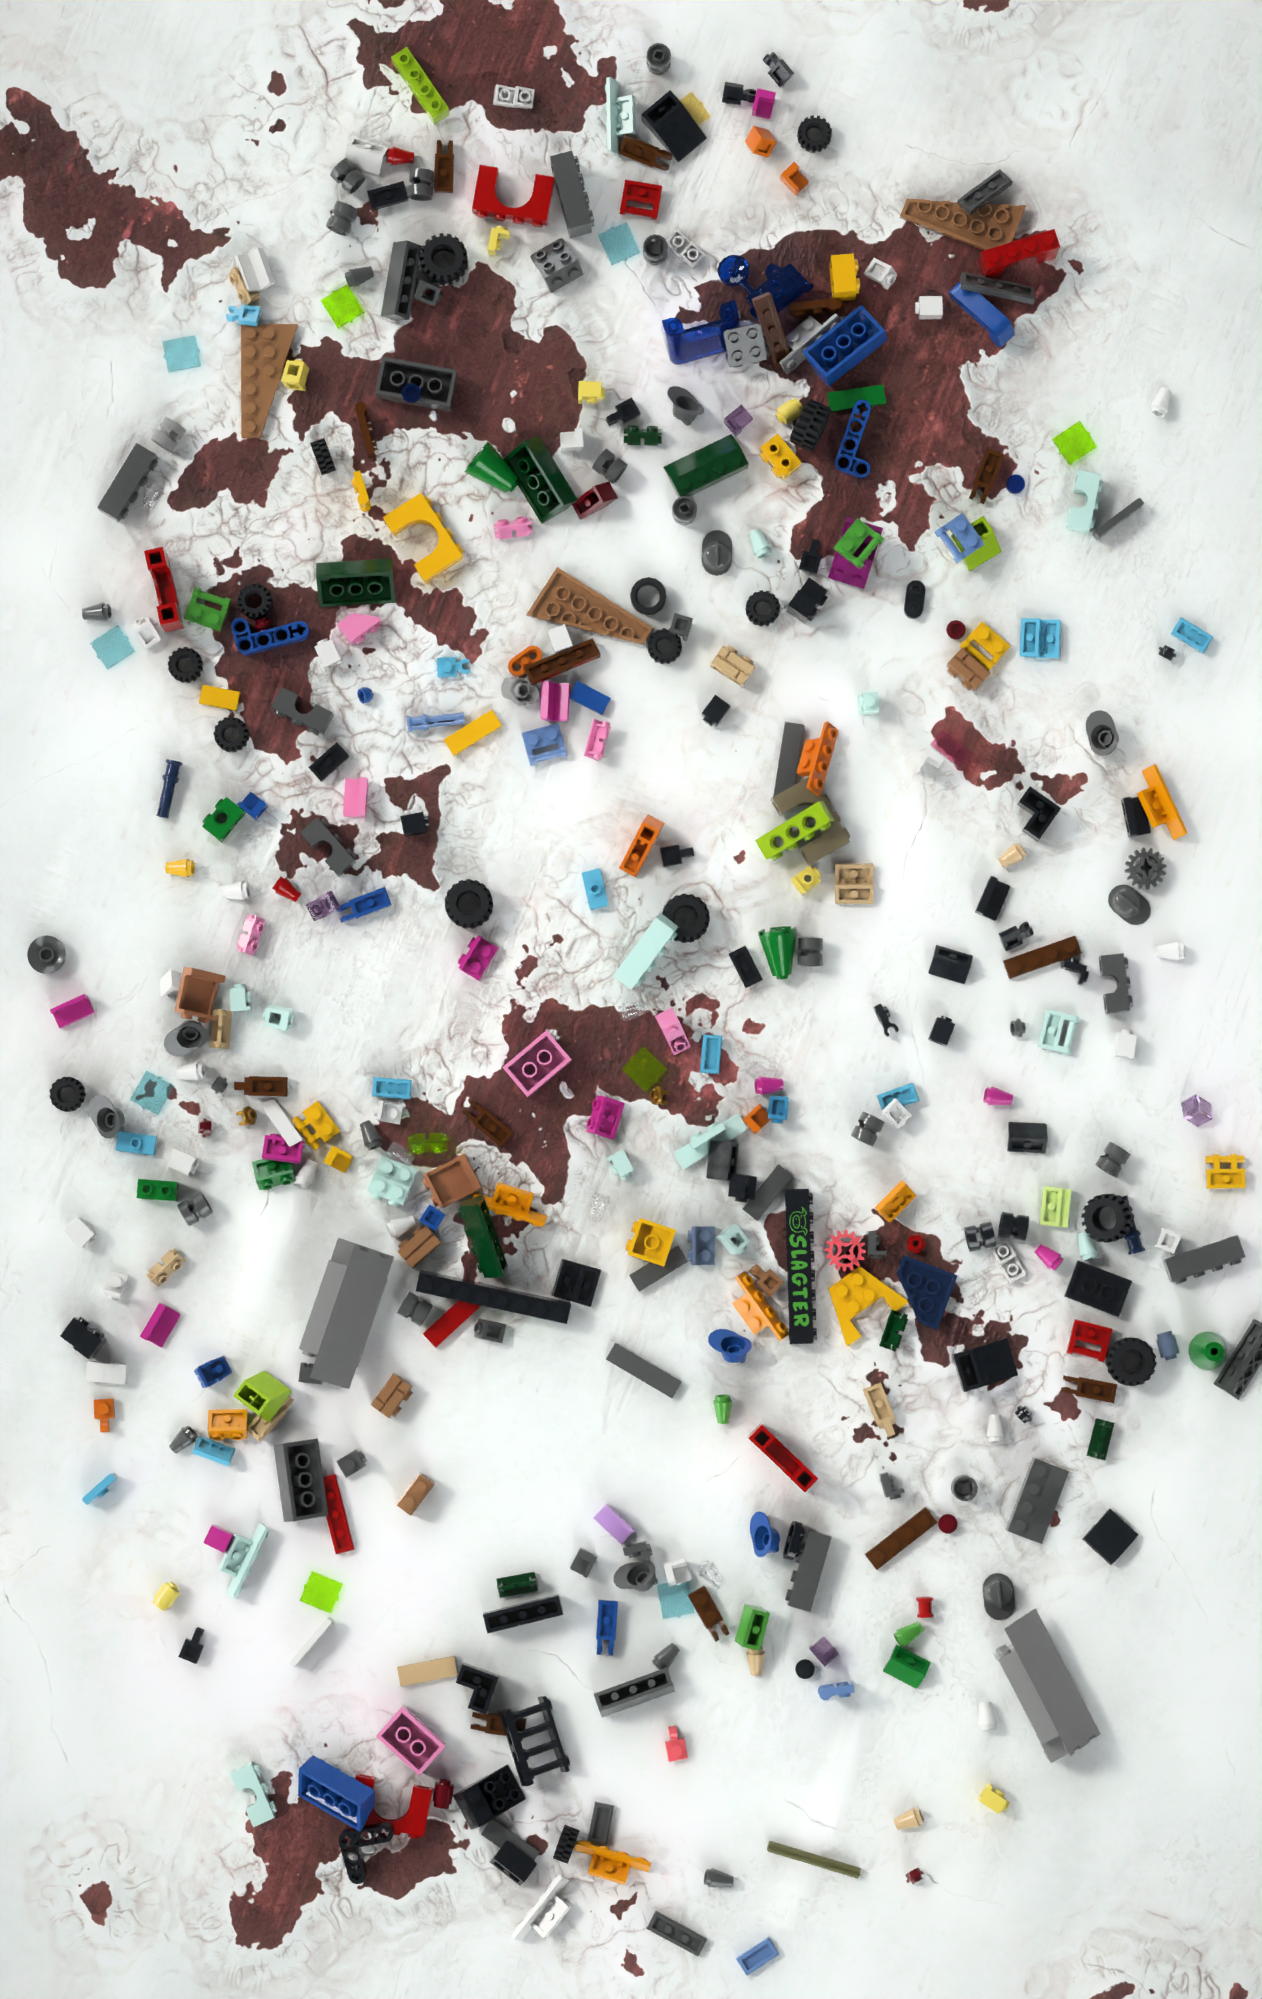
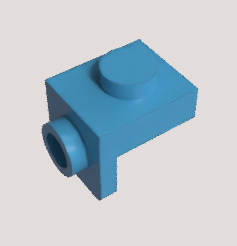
M769 1096L767 1119H771V1123L783 1124V1120L787 1121L789 1097Z

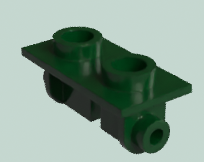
M630 425L628 428H624V434H627V436H624V443H627V445H641V438H645L644 445L658 446V444H662V436H658L662 435V429H658V426H647V429H641L639 426Z
M891 1309L881 1338L880 1347L895 1352L897 1348L899 1349L902 1335L898 1333L905 1330L908 1321L907 1314Z
M1098 1418L1095 1419L1086 1456L1106 1460L1115 1423Z
M535 1572L496 1579L500 1598L538 1591Z

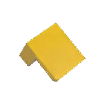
M332 1145L324 1163L346 1173L354 1156Z

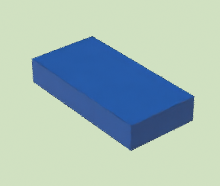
M579 681L575 683L570 693L571 700L600 715H603L611 700L610 697Z

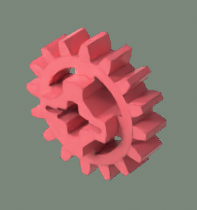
M847 1230L844 1231V1234L837 1231V1237L830 1235L832 1241H826L829 1248H825L824 1251L829 1252V1255L825 1256V1258H831L829 1265L835 1263L836 1270L841 1266L844 1272L847 1267L852 1271L854 1264L858 1267L860 1266L858 1260L865 1259L861 1256L862 1253H866V1250L861 1248L865 1243L859 1242L861 1236L854 1237V1231L850 1235ZM840 1238H850L852 1240L849 1243H843ZM835 1244V1246L837 1247V1254L833 1256L832 1248ZM852 1244L848 1250L849 1255L844 1254L838 1257L842 1252L841 1246L847 1247ZM856 1245L858 1247L857 1257L853 1254V1248ZM842 1258H847L851 1263L843 1264L838 1261Z

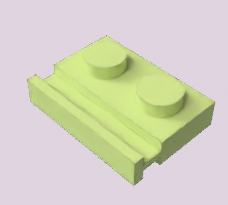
M1043 1186L1039 1225L1068 1227L1071 1189Z

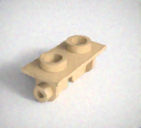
M234 266L229 273V279L238 292L239 300L244 305H249L251 301L253 303L259 301L260 295L258 291L248 292L239 267L236 268Z
M223 1009L213 1010L212 1016L216 1017V1021L212 1020L210 1048L229 1049L232 1012Z
M175 1248L169 1250L161 1258L165 1263L163 1266L157 1262L148 1270L147 1277L158 1287L165 1283L174 1271L180 1269L186 1261Z

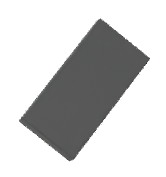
M595 1801L587 1841L607 1845L614 1805Z

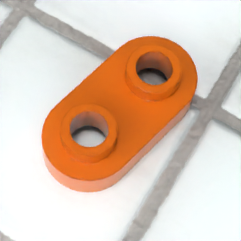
M529 646L509 661L508 670L510 674L515 677L523 676L525 674L523 667L541 660L542 651L537 646ZM531 653H535L537 655L535 659L529 658ZM517 664L521 666L519 671L514 669V666Z

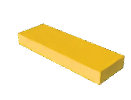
M490 710L443 740L453 756L502 727V724L493 710Z

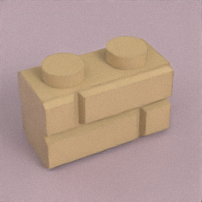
M729 645L728 647L722 646L710 667L743 687L755 669L754 661L747 656L740 657L737 655L738 651Z

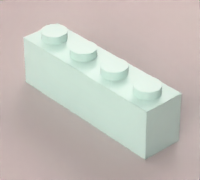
M660 913L613 976L631 990L635 986L639 987L645 980V977H643L645 972H650L656 965L654 962L656 957L661 958L667 950L664 946L667 942L672 943L678 935L675 932L678 926Z

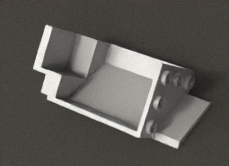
M341 1238L337 1239L299 1349L303 1350L302 1354L316 1357L310 1378L347 1389L350 1388L380 1304L394 1256Z
M1035 1608L1004 1629L1012 1645H1003L997 1648V1653L993 1655L1001 1664L1030 1720L1036 1736L1044 1749L1046 1758L1052 1763L1068 1754L1072 1756L1075 1750L1087 1745L1090 1742L1089 1740L1099 1736L1100 1732Z

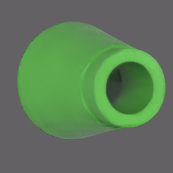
M716 1395L713 1403L717 1423L727 1424L729 1423L732 1400L730 1395Z
M916 1622L897 1629V1632L893 1635L899 1646L903 1647L908 1646L924 1630L920 1623Z

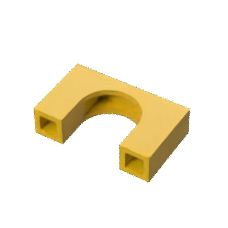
M419 493L385 515L383 520L394 536L417 523H424L435 529L438 534L437 547L431 554L414 564L424 583H427L463 560L462 553L464 551L459 543L455 544L451 539L454 536L450 529L443 527L441 523L443 519L438 511L434 513L431 506L433 504L429 497H424L422 493Z

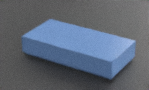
M767 1937L738 1956L736 1960L747 1976L778 1956L779 1952L770 1938Z

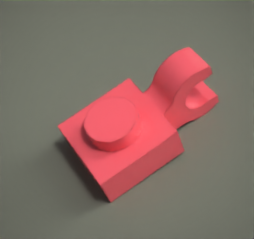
M676 1725L668 1727L670 1741H665L669 1762L688 1758L684 1738L678 1739Z

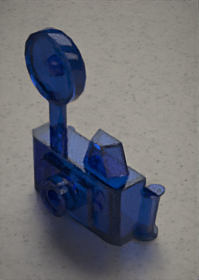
M729 255L718 266V276L721 282L730 287L741 285L749 294L746 300L751 307L750 314L757 321L758 318L752 298L770 292L778 314L799 296L811 291L814 287L791 263L784 268L774 263L768 265L765 270L768 280L755 290L747 281L750 269L746 259L742 256Z

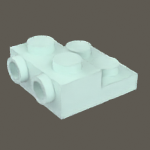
M381 1156L367 1191L371 1192L370 1197L381 1200V1197L389 1200L388 1204L399 1207V1204L404 1205L418 1170Z

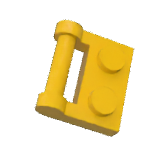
M359 470L353 472L354 478L351 481L355 494H360L357 498L360 509L363 512H368L371 509V503Z
M982 621L960 645V648L963 647L984 665L987 670H990L1011 646ZM973 640L993 657L990 661L970 644Z

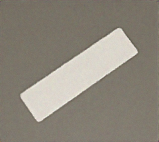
M274 1098L261 1104V1107L289 1147L302 1141L301 1136Z

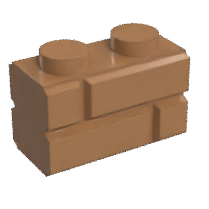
M963 647L946 665L948 668L947 672L953 678L958 677L963 681L961 683L962 686L968 691L971 689L975 691L991 673Z
M419 1226L412 1233L414 1237L408 1241L406 1238L398 1246L400 1250L397 1252L413 1269L442 1243L427 1226L424 1228Z
M393 1373L370 1405L388 1418L391 1416L396 1417L402 1409L399 1406L403 1400L407 1402L413 1394L411 1391L413 1386Z
M419 1473L397 1501L396 1505L411 1516L435 1483L422 1473Z

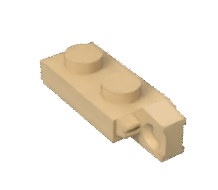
M881 1382L863 1389L879 1429L884 1428L888 1437L895 1435L892 1427L896 1423L895 1416Z
M289 1395L270 1422L257 1415L247 1426V1430L259 1442H262L285 1416L286 1412H288V1408L294 1399Z

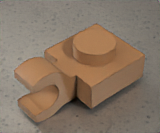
M756 1264L749 1270L752 1276L759 1279L756 1285L769 1297L784 1283L771 1269L765 1272Z

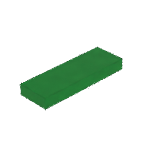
M883 385L827 393L828 406L831 408V412L851 410L858 400L868 401L871 407L886 405Z

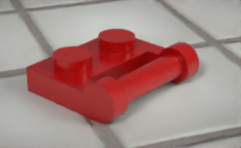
M625 180L619 214L625 215L627 213L651 217V220H657L662 186ZM627 201L653 205V210L627 206Z
M1074 1319L1066 1353H1076L1104 1362L1112 1328ZM1080 1340L1101 1346V1350L1096 1351L1076 1346L1075 1342Z

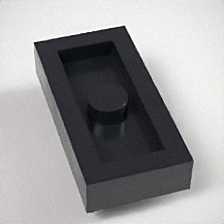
M404 181L367 191L372 211L409 201Z
M336 742L308 768L323 782L350 756Z
M746 945L728 954L745 988L763 980Z

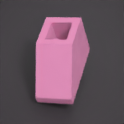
M351 613L340 621L337 626L351 645L354 643L358 645L365 639L364 636L366 634L376 632L381 627L382 621L377 616Z
M672 1008L655 1016L673 1055L691 1047Z

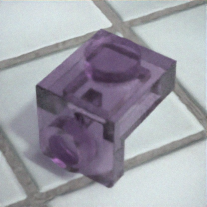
M332 891L306 904L314 921L325 918L341 908Z

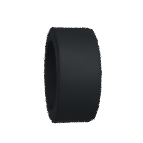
M650 577L637 581L632 587L630 594L631 604L634 609L644 615H653L661 611L667 596L663 584L657 579ZM643 586H654L659 592V601L653 607H644L637 599L638 591Z

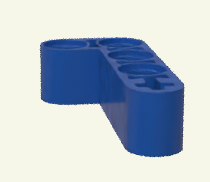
M960 282L948 292L955 303L988 331L991 340L998 347H1003L1015 335L1010 320L980 293L961 289Z
M858 400L855 403L835 461L836 469L839 472L859 479L866 478L870 473L869 463L855 457L871 411V405L866 400ZM862 404L865 405L867 411L863 412L862 419L853 418L854 415L857 417L859 415L857 407H861ZM853 423H860L862 428L859 432L851 430ZM846 441H853L855 448L847 450L844 446ZM840 459H847L849 466L841 468L838 465ZM858 465H865L867 472L859 474L856 471Z
M243 618L235 619L231 625L236 647L244 656L305 641L310 636V629L303 621H297L253 634L249 624ZM242 623L246 625V628L243 632L236 631V626L238 624ZM300 627L304 630L303 635L298 633ZM290 629H292L294 638H292V635L289 631ZM280 632L287 633L288 636L285 640L278 639ZM262 637L269 638V642L266 645H260L259 640ZM243 642L251 644L248 650L241 649Z

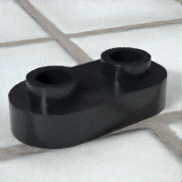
M918 580L911 581L906 588L904 613L910 619L919 618L923 612L926 589L924 584ZM913 587H918L920 591L918 593L913 592ZM912 605H915L917 607V611H911L910 607Z
M793 1521L790 1525L783 1551L784 1559L793 1560L794 1557L798 1556L800 1550L798 1546L799 1540L803 1538L805 1531L801 1522Z

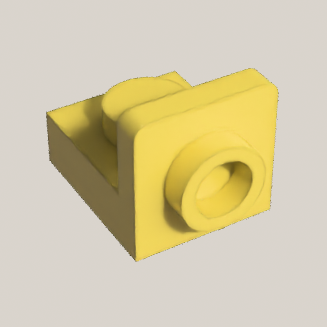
M497 226L491 229L488 245L489 255H495L496 250H500L502 239H498L499 237L510 239L511 234L507 228Z

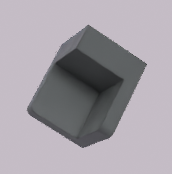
M675 613L669 633L682 636L683 640L687 641L693 618Z
M580 1548L570 1569L587 1578L597 1556Z

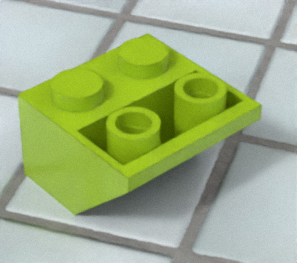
M984 516L971 523L985 544L962 560L969 572L1002 552L996 536ZM952 534L950 539L960 553L964 552L965 550Z
M264 1370L244 1380L233 1396L261 1418L270 1422L292 1391Z

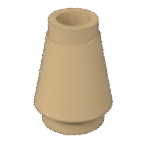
M1017 843L1016 845L1013 844L998 858V861L1005 868L1024 860L1027 854L1020 843Z
M762 1646L760 1651L748 1648L746 1655L751 1675L760 1676L763 1671L765 1651H763Z
M912 1808L895 1818L894 1823L897 1830L920 1827V1824L924 1823V1819L919 1808Z

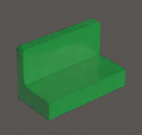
M896 1644L883 1672L917 1689L925 1678L931 1662Z

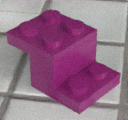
M846 518L840 539L856 519ZM865 523L880 535L882 534V527ZM868 536L853 556L858 558L873 538ZM878 545L864 561V566L861 569L857 568L836 551L828 578L864 589Z

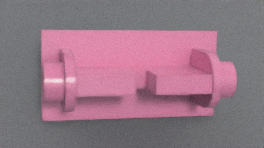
M526 516L517 517L515 521H508V519L498 520L497 523L493 524L494 529H498V531H494L495 539L513 538L512 531H516V537L530 536L529 534L533 533L532 526H528L532 524L531 518L527 519Z
M593 719L584 756L596 761L604 756L606 743L603 741L604 739L607 740L609 730L611 729L609 722Z
M249 914V917H246L242 930L247 931L248 934L240 935L237 951L254 956L258 948L260 934L264 930L265 919Z

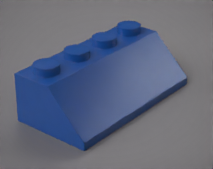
M860 305L802 353L816 374L829 387L886 342V332L868 311Z
M314 1755L299 1768L298 1796L360 1832L374 1807L375 1791Z

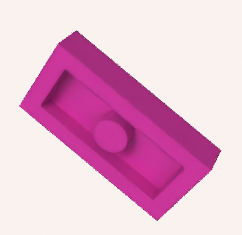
M542 681L540 719L547 722L568 721L570 684Z
M86 994L50 1009L60 1029L95 1013Z
M159 1303L140 1337L159 1347H163L180 1318V1313Z

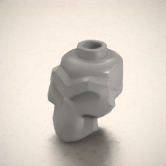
M510 676L501 685L503 697L511 700L518 706H525L527 703L533 704L541 698L537 685L531 686L527 677Z

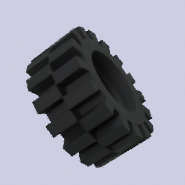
M814 115L810 116L809 119L806 117L798 127V142L808 152L809 150H812V153H815L817 150L821 152L830 143L832 129L825 118L820 119L818 115L817 118H814ZM818 128L822 133L821 138L817 141L810 140L807 136L808 130Z
M325 438L311 442L310 444L321 475L336 471Z
M250 583L249 586L245 585L244 589L239 591L237 604L241 612L248 618H262L268 614L269 610L271 611V605L273 604L272 596L265 586L259 583ZM253 594H258L262 597V604L258 608H251L248 605V598Z
M760 590L759 592H754L746 603V615L754 625L758 624L761 627L763 625L769 626L779 616V600L773 593H769L770 591L763 592V590ZM761 601L767 602L770 606V612L767 615H759L755 610L757 603Z
M666 628L658 629L655 633L651 634L648 640V653L655 662L670 664V662L676 661L677 657L680 656L682 643L678 635L669 633V630ZM662 639L669 640L672 643L671 651L661 653L657 648L658 642Z
M177 648L178 650L173 651L172 655L169 656V672L177 681L182 683H191L190 681L197 680L196 678L201 676V671L203 672L202 658L192 648ZM183 658H189L193 662V667L188 672H182L178 668V663Z
M237 717L223 718L224 720H220L219 724L215 726L214 739L217 745L227 752L234 753L237 750H242V747L246 746L247 741H249L247 726ZM230 727L236 728L239 732L237 740L233 742L227 741L224 737L225 731Z
M62 1077L51 1085L49 1097L52 1101L51 1103L57 1109L66 1112L75 1111L84 1103V1097L86 1096L85 1088L77 1079ZM65 1087H71L75 1092L73 1100L69 1102L63 1101L60 1096L61 1090Z
M564 1825L553 1859L568 1864L580 1830Z

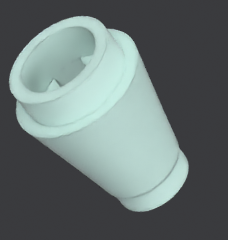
M760 529L751 531L749 534L754 555L757 556V559L769 556L771 554V546Z
M1086 1232L1078 1234L1080 1257H1082L1083 1261L1098 1258L1097 1253L1099 1252L1092 1238L1089 1237L1090 1234Z

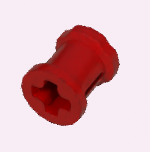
M933 1597L916 1598V1601H918L917 1618L934 1617L932 1613Z

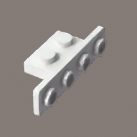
M559 1875L552 1880L550 1888L541 1894L535 1907L531 1908L523 1922L515 1927L514 1933L511 1936L513 1939L521 1942L532 1927L543 1938L547 1939L570 1910V1907L557 1896L569 1882V1879Z

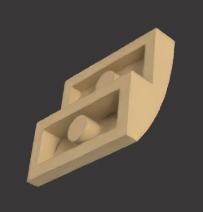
M835 863V904H874L873 863Z

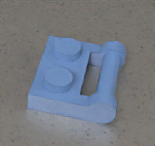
M963 513L934 532L937 537L942 539L952 553L956 564L985 544ZM948 530L955 536L965 550L964 552L960 553L946 533Z
M558 723L522 733L530 766L536 765V762L559 756H567ZM555 744L559 746V749L533 755L532 752L533 750Z
M852 1681L821 1685L818 1688V1694L822 1700H829L833 1695H838L839 1698L850 1697V1693H854Z

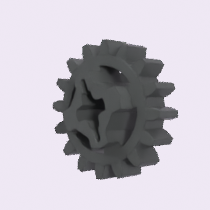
M1142 848L1141 853L1135 850V857L1133 855L1128 856L1131 862H1125V865L1129 866V868L1125 869L1124 872L1130 874L1127 880L1133 879L1132 885L1138 883L1139 889L1145 885L1148 890L1150 889V884L1156 887V881H1163L1160 876L1166 875V872L1162 871V869L1166 868L1167 865L1161 863L1164 857L1158 858L1160 852L1153 854L1152 848L1148 852H1146L1145 848ZM1140 857L1139 865L1133 866L1135 860ZM1149 857L1154 859L1156 863L1151 862ZM1144 863L1146 864V867H1150V870H1148L1147 873H1145V870H1141V868L1144 866ZM1158 871L1156 877L1151 880V874ZM1135 874L1140 875L1142 880L1138 879Z

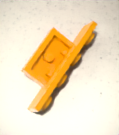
M1154 764L1142 770L1149 788L1138 792L1137 796L1152 828L1165 823L1173 840L1187 834L1184 823L1157 765Z
M498 1182L493 1198L484 1196L488 1209L496 1214L511 1216L515 1220H523L537 1227L545 1226L548 1216L530 1210L535 1193ZM474 1193L473 1198L481 1196V1194Z
M746 1271L735 1277L746 1294L732 1304L755 1335L769 1326L779 1341L789 1335L786 1325L780 1321L774 1308L768 1304L764 1294L758 1290L752 1277Z
M585 1840L577 1841L574 1848L575 1851L592 1856L587 1874L623 1885L626 1883L630 1867L649 1872L652 1864L645 1858H634L622 1851L617 1853L611 1851L606 1846L597 1847Z

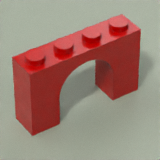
M479 165L472 212L476 214V217L487 218L489 216L494 217L497 221H505L507 219L513 220V223L524 224L525 222L531 223L534 227L547 226L555 184L554 177L536 174L530 200L521 207L510 208L503 205L496 197L499 169L497 167Z
M1055 229L982 251L978 261L982 276L989 278L1000 276L1009 265L1028 258L1035 257L1037 264L1055 259L1060 249Z
M163 547L145 550L147 567L152 575L159 606H156L160 625L165 632L184 629L168 554Z
M761 1423L747 1436L804 1492L818 1480Z
M356 1774L355 1779L374 1790L376 1777ZM414 1784L409 1809L402 1817L392 1820L385 1819L378 1815L373 1807L365 1825L388 1822L395 1829L394 1835L406 1833L410 1838L419 1839L420 1836L424 1837L433 1788Z

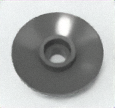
M41 936L30 944L27 957L29 964L34 970L43 974H50L58 971L63 966L66 959V950L62 942L57 938ZM46 952L51 953V957L49 959H46L44 957Z

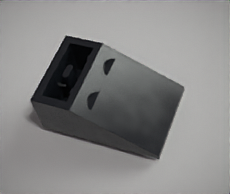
M671 90L641 114V121L668 152L673 154L678 163L707 139L687 109Z
M1007 1338L952 1354L963 1392L1018 1375Z
M508 1764L453 1795L471 1830L483 1826L526 1799Z

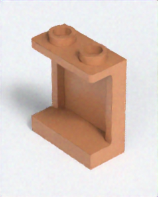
M184 967L174 1012L180 1013L181 1017L186 1019H192V1016L198 1017L197 1021L209 1023V1020L216 1021V1017L212 1016L218 985L219 983H225L226 976Z
M465 1153L423 1174L425 1178L422 1179V1182L427 1190L431 1189L433 1193L431 1200L435 1207L439 1206L440 1209L482 1189Z

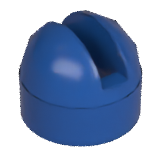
M368 687L358 689V699L362 704L373 699L374 693H371L372 690Z

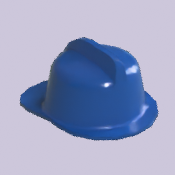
M727 1329L714 1330L708 1336L710 1346L721 1352L724 1360L729 1363H744L747 1353L752 1348V1343L749 1339Z
M756 1512L750 1521V1534L754 1553L758 1557H764L767 1553H777L780 1542L779 1532L770 1526L765 1513Z

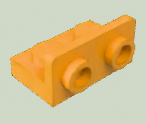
M901 1180L875 1208L890 1223L916 1197V1194Z
M247 1409L208 1410L209 1438L216 1441L248 1438Z

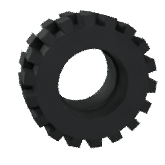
M440 233L439 237L434 235L431 236L432 240L427 239L425 241L426 245H423L421 248L420 263L423 273L426 274L429 280L432 279L433 283L437 284L439 282L445 286V283L451 285L453 284L452 281L458 282L460 276L463 277L465 275V270L468 268V256L466 248L462 241L459 242V238L456 236L453 238L451 234L444 236L443 233ZM449 251L454 254V263L448 268H439L434 265L433 258L438 252Z
M809 399L792 430L790 442L810 452L814 450L829 421L831 408L813 399Z
M471 879L461 880L459 883L453 884L452 888L448 890L445 897V910L450 920L457 926L465 929L480 927L485 921H488L489 916L492 914V896L483 883L481 884L479 881ZM473 893L478 896L480 908L475 914L465 915L460 912L458 900L462 895Z
M684 893L674 896V898L667 902L662 912L665 917L675 923L674 916L680 908L688 907L695 911L697 922L694 927L687 930L678 927L675 931L678 935L674 940L681 943H691L700 939L709 926L710 917L707 905L701 898L695 897L693 894L687 895Z
M1102 1194L1095 1196L1094 1199H1090L1087 1202L1088 1205L1083 1208L1085 1213H1082L1081 1218H1084L1082 1226H1086L1085 1232L1090 1233L1089 1237L1097 1239L1096 1241L1109 1243L1123 1239L1126 1234H1129L1131 1231L1129 1228L1133 1227L1134 1224L1131 1222L1134 1219V1214L1131 1215L1133 1209L1127 1205L1129 1202L1123 1200L1122 1196H1116L1115 1194ZM1104 1207H1110L1116 1214V1224L1110 1230L1104 1228L1099 1220L1100 1212Z
M1122 1338L1109 1348V1353L1106 1355L1107 1371L1120 1384L1127 1386L1141 1385L1154 1374V1368L1157 1364L1155 1362L1156 1355L1147 1342L1139 1338ZM1128 1350L1138 1352L1142 1358V1365L1135 1373L1125 1372L1120 1365L1122 1354Z

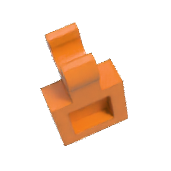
M114 1399L94 1400V1419H100V1432H110L109 1418H115Z

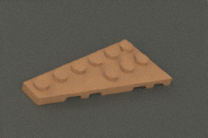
M906 199L900 218L984 251L1012 242L1026 205L1013 206L1009 204L996 205L987 203L975 213L969 215L957 202Z
M298 324L241 325L242 438H261Z
M558 567L526 614L529 617L561 625L565 624V626L640 645L645 643L653 630L645 622Z

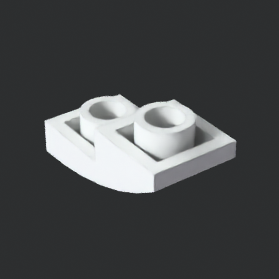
M496 84L493 105L532 109L535 89L520 86L513 88Z
M678 228L666 239L668 248L691 268L705 256V253Z
M1007 1239L990 1248L1009 1284L1026 1276V1272Z
M87 1361V1381L127 1384L128 1364Z

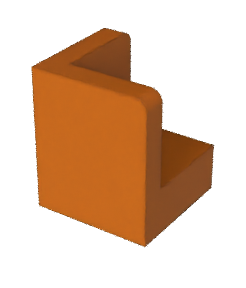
M753 126L745 143L753 154L768 158L777 141L769 130Z
M795 162L780 175V180L795 196L809 182L799 172V166Z
M759 1104L743 1119V1122L756 1134L771 1119H767L768 1114Z

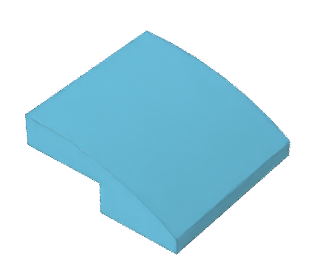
M1021 618L1020 657L1060 659L1062 621Z

